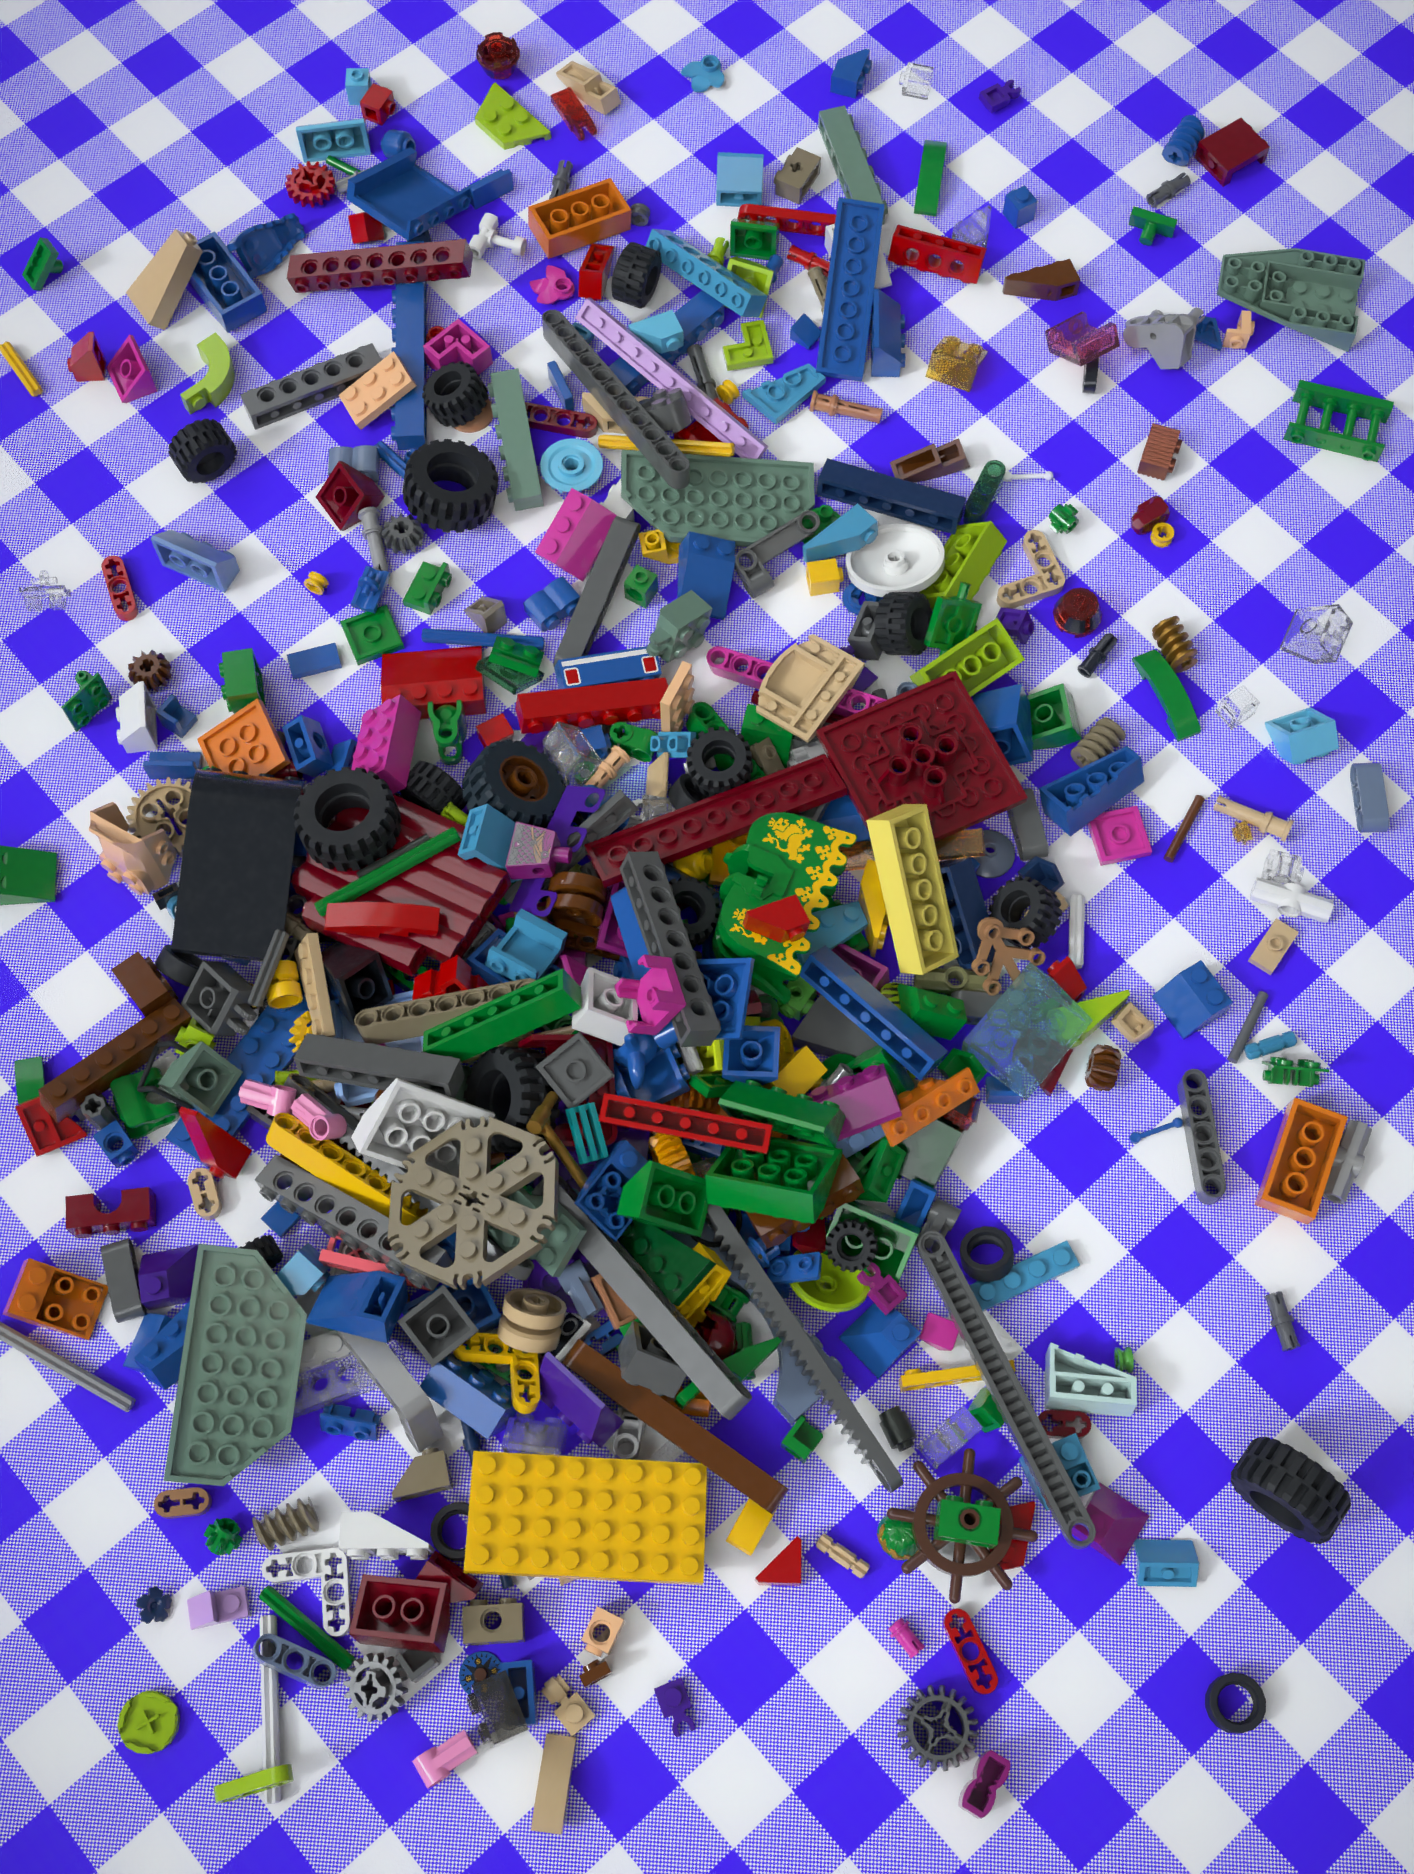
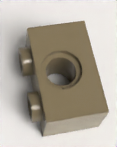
M517 1598L499 1599V1604L487 1605V1600H471L470 1606H462L463 1644L465 1646L525 1642L524 1604L517 1603ZM492 1613H498L502 1619L500 1626L494 1630L488 1629L486 1626L487 1617Z

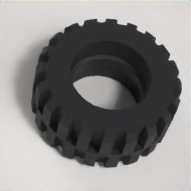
M444 439L442 442L434 440L430 442V445L426 443L420 446L418 450H415L410 455V459L407 460L402 491L403 500L409 512L413 516H417V520L423 525L425 523L428 524L431 529H442L446 533H450V531L461 533L465 529L470 531L477 528V524L480 526L487 521V517L491 516L498 489V473L489 457L483 451L480 453L476 446L472 444L468 446L464 441L460 440L458 442H453L452 439ZM453 481L461 484L467 490L448 491L438 487L434 482Z
M341 767L340 771L332 769L327 771V775L316 777L312 785L308 784L303 789L304 795H300L296 801L297 807L294 809L293 815L295 819L294 825L307 853L310 854L316 863H322L323 867L328 869L336 867L337 871L347 872V868H352L353 871L361 870L362 866L370 865L376 859L385 857L388 854L387 849H392L396 844L395 837H398L401 831L399 808L388 784L384 779H380L376 773L372 771L367 773L366 769L358 767L355 770H352L351 767ZM358 807L369 810L365 819L354 828L345 831L327 829L331 819L344 809Z
M500 1046L489 1049L478 1058L479 1062L474 1063L471 1068L472 1073L466 1080L467 1089L464 1090L463 1098H465V1102L494 1112V1119L529 1132L527 1123L536 1108L542 1104L550 1091L555 1092L535 1067L546 1057L539 1051L529 1048ZM559 1096L550 1115V1126L553 1130L557 1125L555 1120L560 1114L558 1106L561 1098ZM496 1134L492 1137L491 1152L519 1153L523 1148L521 1142L504 1135ZM534 1134L539 1137H542L544 1141H547L542 1134Z
M1259 1437L1252 1440L1231 1471V1484L1234 1486L1235 1491L1242 1496L1243 1500L1253 1506V1509L1264 1515L1272 1523L1274 1522L1283 1530L1289 1531L1294 1536L1300 1539L1303 1538L1310 1543L1322 1544L1329 1541L1351 1508L1350 1495L1348 1491L1344 1490L1341 1482L1335 1479V1476L1327 1472L1319 1463L1314 1462L1301 1451L1299 1452L1292 1446L1283 1444L1274 1438Z

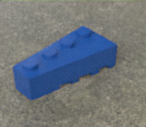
M1125 746L1039 788L1043 813L1071 837L1145 782L1141 757L1128 746Z
M190 1301L134 1358V1361L146 1378L164 1390L179 1380Z

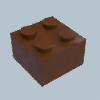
M139 951L111 969L145 1017L173 998L179 999L151 958L148 956L144 959Z

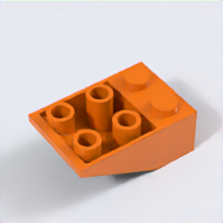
M28 1258L22 1264L3 1315L32 1325L89 1340L107 1295L108 1286Z

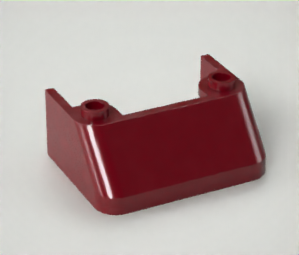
M532 1034L519 1041L518 1044L519 1047L545 1048V1057L547 1058L576 1034ZM582 1034L614 1074L612 1043L591 1035ZM614 1077L578 1106L594 1102L599 1118L604 1093L615 1095ZM577 1112V1113H575V1114H576V1117H577V1121H578L579 1129H580V1132H581L582 1140H583V1143H584V1147H585V1149H588L587 1142H586V1139L584 1138V1134H583V1130H582L583 1127H582V1124H581L579 1112ZM600 1122L605 1144L608 1146L617 1138V1125ZM569 1123L557 1125L554 1132L568 1151H575L576 1148ZM545 1141L550 1148L546 1152H555L550 1146V1144L547 1141Z

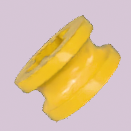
M725 380L722 385L716 388L720 399L727 404H731L733 399H737L740 396L738 388L730 380Z
M1163 522L1156 524L1150 535L1151 542L1161 548L1169 546L1174 536L1173 527ZM1163 532L1166 534V537L1163 536V538H1161L1158 536V534L1161 535V533Z
M311 571L308 575L309 579L304 581V586L312 593L322 595L324 588H327L329 582L321 574Z

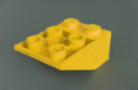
M867 859L860 883L858 901L868 922L864 931L867 942L870 945V955L875 958L877 949H883L889 920L876 862Z

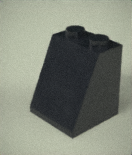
M338 942L321 952L325 978L332 999L351 1025L355 1026L354 1019L360 1011L384 1006L394 998L378 952Z

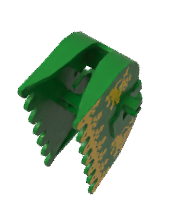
M786 812L766 814L753 822L746 844L737 847L732 853H726L723 859L724 863L728 865L729 876L724 879L720 886L719 894L722 908L712 938V950L716 959H755L751 985L785 1005L788 1004L791 998V991L783 985V982L786 980H798L802 966L796 960L798 959L796 953H808L811 949V943L805 937L794 942L788 940L780 943L749 931L742 924L746 912L796 894L810 920L807 932H816L820 928V921L812 913L828 908V897L834 895L838 885L837 876L842 875L846 868L847 857L840 852L839 847H852L857 840V836L806 817Z

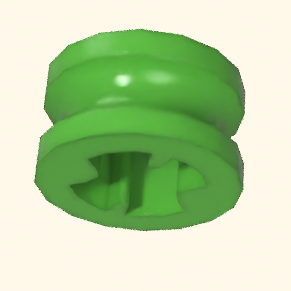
M1119 1347L1115 1348L1114 1361L1117 1370L1122 1372L1127 1370L1128 1373L1133 1372L1134 1359L1131 1347H1126L1125 1350H1121Z

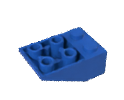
M627 1140L611 1144L607 1149L609 1157L599 1159L574 1202L614 1242L618 1240L632 1221V1219L617 1215L623 1186L648 1162Z
M382 1271L328 1276L306 1319V1323L388 1343L408 1300L406 1277Z

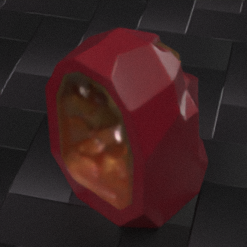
M1154 496L1138 505L1137 512L1131 518V528L1138 535L1147 534L1153 530L1156 524L1165 523L1170 515L1169 508L1162 497Z

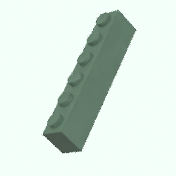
M845 105L819 111L818 129L845 198L885 204L882 225H884L885 215L888 214V206L885 200L882 201L879 183L874 181L873 167L867 163V153L865 148H861L860 135L858 131L854 130L852 115L848 114Z
M519 369L490 373L492 383H487L490 398H495V404H491L493 418H498L499 424L495 425L497 440L502 439L503 443L502 446L498 447L501 461L506 460L507 465L502 467L505 482L509 481L511 487L506 488L508 502L514 503L515 511L542 507L544 504Z

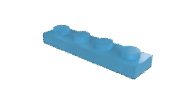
M1066 1240L1014 1264L1010 1272L1000 1280L993 1282L978 1281L969 1286L984 1312L1077 1269L1080 1264Z

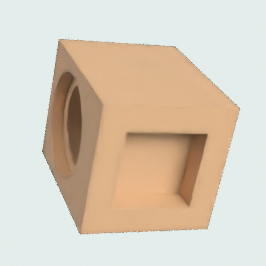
M597 1606L581 1639L583 1643L587 1644L585 1650L598 1657H601L602 1653L610 1655L625 1623L624 1619ZM601 1625L607 1626L610 1629V1636L604 1642L596 1641L593 1635L594 1630Z

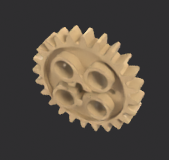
M167 777L166 784H162L159 779H156L155 787L146 783L148 790L145 792L138 789L140 798H131L135 806H127L128 812L131 814L126 816L127 823H130L129 833H133L132 835L137 838H142L160 829L169 831L171 834L168 837L178 855L182 857L186 825L182 824V821L187 819L192 788L191 782L188 781L182 786L181 778H178L175 784H172L170 777ZM171 799H180L177 804L172 805L168 803ZM158 800L163 803L169 816L174 818L177 828L183 833L182 835L176 833L169 818L165 817L163 809L157 803ZM150 811L158 812L154 817H146V814Z

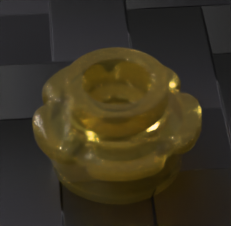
M1245 820L1239 823L1235 821V827L1231 828L1234 839L1237 843L1242 842L1243 845H1246V842L1253 840L1250 828Z

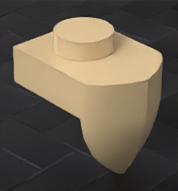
M1132 1002L1126 1003L1110 1021L1131 1043L1149 1038L1154 1030V1021H1149Z

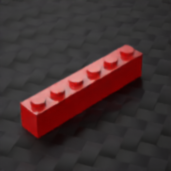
M666 677L517 694L515 710L521 734H537L551 730L562 731L577 727L587 728L602 724L612 725L617 722H637L653 718L661 719L660 701L668 688Z
M604 1093L599 1121L602 1123L768 1154L773 1131V1125L607 1093Z

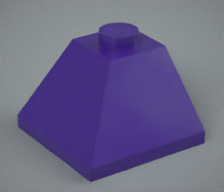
M198 1244L142 1255L138 1279L141 1303L148 1310L184 1304L190 1301Z

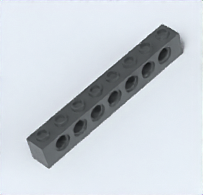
M658 851L628 852L619 869L648 954L672 959L686 1002V1006L671 1020L680 1047L711 1046L721 1031V1024L715 1015L712 998L708 994L704 983V975L698 967L696 953L692 949L688 938V930L684 927L680 916V908L676 905L672 886L669 884L665 874V866L661 862Z
M277 1154L273 1156L255 1178L256 1183L261 1189L259 1193L266 1200L280 1202L279 1204L284 1210L291 1214L294 1212L299 1213L300 1217L309 1225L314 1226L316 1223L330 1237L335 1238L338 1236L342 1238V1241L349 1248L363 1250L364 1254L373 1262L378 1263L379 1260L382 1261L392 1273L398 1276L401 1273L408 1276V1280L416 1287L422 1288L425 1286L433 1291L439 1284V1281L402 1265L396 1254L401 1252L403 1247L396 1251L390 1250L391 1246L388 1241L389 1218ZM437 1245L421 1254V1258L443 1268L450 1267L453 1264L447 1251Z

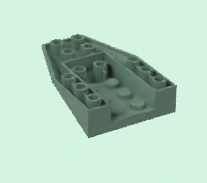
M1299 248L1225 254L1222 257L1217 295L1281 325L1349 352L1357 332L1358 316L1355 315L1358 289L1364 276L1365 260Z

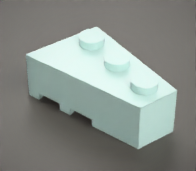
M1050 1342L1045 1354V1409L1132 1416L1137 1406V1377L1103 1363L1099 1365L1084 1359L1085 1356L1078 1353L1072 1354L1058 1348L1059 1345Z

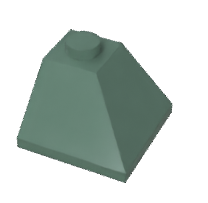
M199 1042L173 1061L158 1085L173 1096L190 1103L193 1108L213 1118L243 1072L205 1043Z

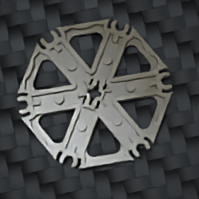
M482 1116L480 1117L479 1126L474 1127V1123L470 1118L466 1119L465 1123L461 1120L406 1156L409 1161L403 1160L402 1164L408 1169V1172L404 1175L395 1173L394 1176L400 1183H396L393 1180L391 1182L388 1241L391 1248L396 1251L403 1247L402 1251L396 1254L402 1265L457 1290L458 1283L462 1290H466V1283L470 1278H473V1284L477 1288H480L482 1283L484 1286H487L543 1248L541 1244L548 1242L545 1236L541 1234V1231L544 1229L554 1231L555 1227L550 1220L558 1222L559 1162L553 1152L543 1156V1153L550 1149L544 1139L492 1117H489L488 1123L485 1117ZM501 1134L523 1144L522 1150L517 1155L490 1172L491 1141L494 1135ZM452 1140H458L461 1143L459 1178L433 1168L426 1163L429 1155ZM543 1175V1203L540 1207L531 1209L507 1199L508 1196L535 1178ZM407 1192H413L441 1204L410 1225L406 1226L401 1223L402 1202ZM477 1197L481 1204L472 1203L470 1205L466 1199L474 1200ZM488 1225L520 1238L519 1244L493 1262H487ZM456 1232L455 1261L450 1267L443 1268L421 1258L422 1253Z

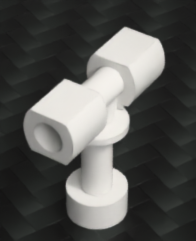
M485 213L479 224L480 232L478 235H473L469 246L473 252V258L481 259L486 248H493L495 244L512 249L513 255L522 257L526 251L527 239L516 236L512 240L497 235L498 217L491 213Z

